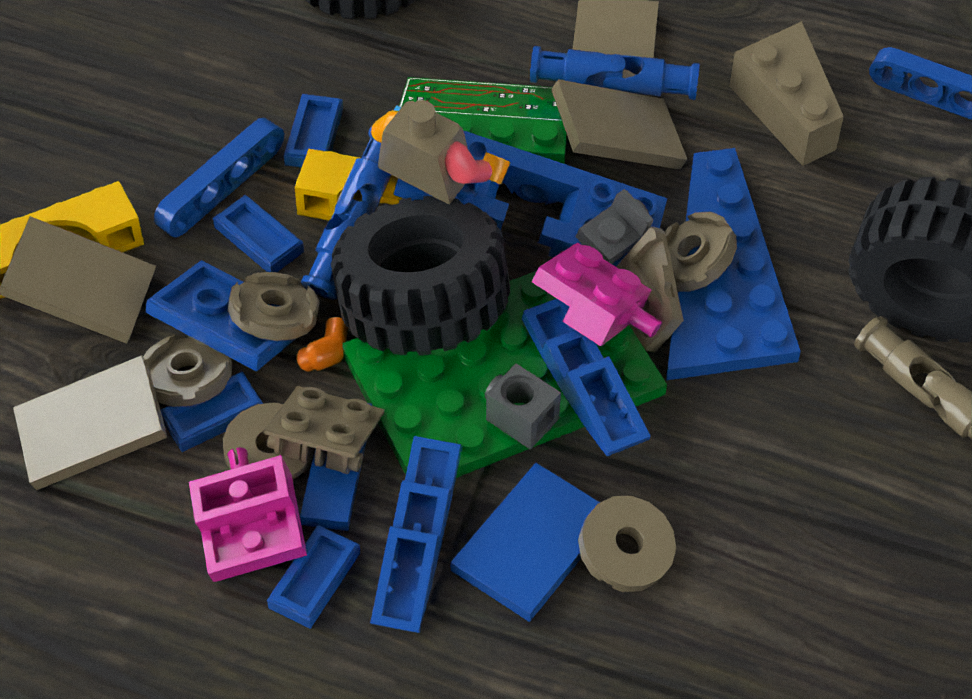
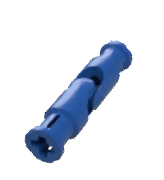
M534 46L531 59L530 82L537 83L539 79L557 81L559 79L641 95L661 96L662 93L688 95L689 99L695 100L700 63L684 66L666 64L665 59L610 55L569 49L567 53L542 51L540 46ZM623 70H628L635 75L623 78Z
M372 126L368 132L370 140L362 158L355 160L335 205V212L328 221L315 250L318 255L309 275L303 276L301 284L305 289L309 286L315 291L316 295L327 299H337L331 268L332 252L337 241L348 226L354 227L357 218L365 213L370 215L375 212L391 178V174L378 168L381 142H377L372 137ZM358 190L362 194V201L360 202L353 199Z

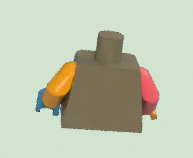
M425 100L407 101L402 107L396 105L394 110L379 118L371 129L372 137L377 142H381L378 161L379 169L449 205L465 184L482 183L487 180L502 184L510 165L509 161L487 152L483 160H475L468 150L463 128L458 123L436 113L433 104Z

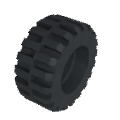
M922 177L917 182L908 179L895 184L894 187L890 186L877 194L876 199L870 202L848 260L850 265L848 270L852 284L855 286L860 299L863 302H869V308L878 317L883 315L888 319L890 325L898 329L904 327L911 330L912 335L921 338L924 335L935 337V341L949 342L951 339H958L960 343L971 342L972 187L960 184L961 180L947 178L945 181H936L935 177Z
M423 196L422 200L406 198L399 200L398 204L389 206L386 203L376 207L374 213L370 215L367 213L356 219L354 227L348 226L344 230L332 252L331 268L344 324L358 339L364 343L367 342L371 347L380 351H384L387 348L397 355H407V352L429 355L432 354V350L443 348L445 352L455 349L457 344L462 341L469 343L478 338L482 329L488 331L495 324L498 316H501L508 303L510 281L502 232L497 227V223L486 212H483L480 208L469 202L463 205L459 199L454 198L449 205L434 196Z

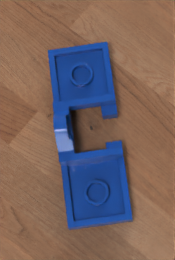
M464 131L468 150L475 160H483L487 152L510 162L502 183L507 186L512 194L514 191L520 198L534 203L546 202L545 205L555 202L563 203L559 220L546 217L538 241L540 244L551 247L548 254L550 257L554 258L560 251H565L577 242L581 244L576 238L579 228L609 208L616 195L623 189L627 190L634 199H638L645 205L650 216L653 218L651 226L660 228L667 202L665 197ZM399 178L393 194L404 199L411 198L412 200H422L423 196H432ZM491 180L482 183L465 184L455 199H459L463 205L469 202L480 208L483 212H486L501 230L509 203L495 199L499 184ZM628 253L616 260L612 265L616 267Z

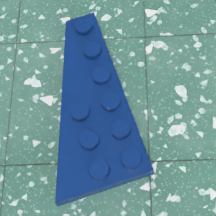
M730 148L694 153L686 221H689L688 215L696 212H713L723 216L736 234L737 249L731 264L720 277L707 286L694 291L678 292L683 322L671 336L666 380L798 362L801 351L736 149ZM700 246L690 250L687 256L694 254Z

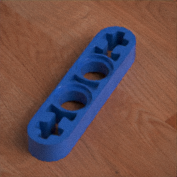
M883 48L878 52L869 68V74L876 84L972 120V102L965 100L959 94L960 91L972 94L971 75L896 48ZM920 77H928L934 80L938 87L932 88L923 84Z
M259 118L159 203L154 213L155 225L172 237H179L186 233L279 151L284 141L285 133L283 129L266 118Z

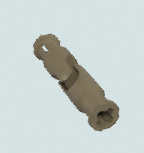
M880 316L872 319L856 338L855 348L861 352L867 351L884 365L883 371L924 405L934 408L945 424L962 438L969 437L972 439V391L957 383L949 372L942 368L911 340L904 341L888 328V322L885 318ZM919 373H928L922 387H919L912 378Z

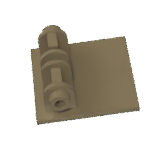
M297 386L264 429V434L269 435L267 447L274 449L275 455H282L296 460L301 458V461L304 463L310 461L314 448H316L315 466L321 467L327 456L326 468L340 471L344 474H349L351 470L359 472L363 461V454L358 452L383 416L385 409L371 406L360 399L348 400L326 394L318 388Z

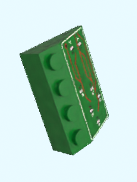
M417 77L407 78L399 103L400 107L407 101H428L433 104L436 113L458 123L464 131L565 164L567 133L551 90L553 87Z

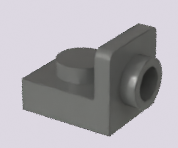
M623 189L616 195L609 208L579 228L576 238L582 245L591 246L602 254L603 259L612 264L634 247L651 227L653 218L641 201L634 199L627 190Z

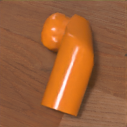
M329 318L326 321L324 337L310 342L307 347H303L298 351L297 363L302 370L307 372L313 370L320 371L342 361L344 357L342 346L347 341L348 327L345 326L342 318Z

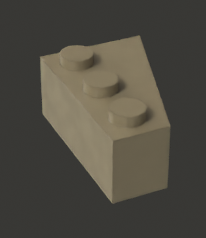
M802 21L734 53L729 87L802 166L837 149L844 116Z

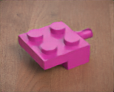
M577 242L541 265L532 280V283L569 306L562 322L599 346L604 345L630 324L647 334L650 338L657 333L662 324L661 320L642 310L652 290L642 284L639 277L631 271L619 269L604 260L602 254L591 246L581 245Z
M236 448L237 455L234 449H231L227 453L231 470L189 482L195 524L201 531L207 572L213 582L307 556L292 474L281 455L249 464L248 452L245 448Z

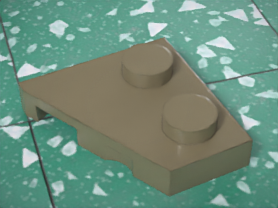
M651 226L616 267L631 271L639 277L642 284L652 290L642 310L662 321L659 330L650 338L635 326L630 324V327L646 351L656 352L683 322V316L665 232L661 228Z

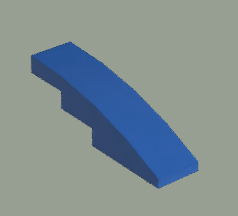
M554 299L524 310L522 321L541 357L571 407L604 454L610 456L648 441L651 436L610 357L603 358L596 343L562 322L569 306L559 299Z
M417 436L413 437L405 481L402 480L393 527L390 526L370 624L420 633L452 500L462 451L461 444Z

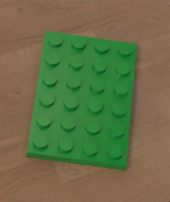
M537 271L510 280L508 303L501 316H498L495 324L488 331L482 329L479 337L469 343L466 341L458 343L455 349L445 352L443 348L432 350V354L418 355L417 352L397 355L387 348L384 351L377 350L358 338L343 343V358L367 403H372V406L385 409L378 424L405 475L414 436L461 444L462 451L456 478L529 449L486 420L485 392L487 387L496 376H504L516 363L561 392L559 420L533 447L585 427L562 393L522 321L524 310L557 299L532 283ZM630 325L604 345L599 346L596 344L603 358L610 357L635 407L666 395L667 383ZM514 403L516 405H525L524 403Z

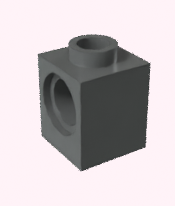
M517 363L504 376H496L487 387L485 392L486 420L530 450L559 420L561 392ZM514 403H524L525 405H516Z

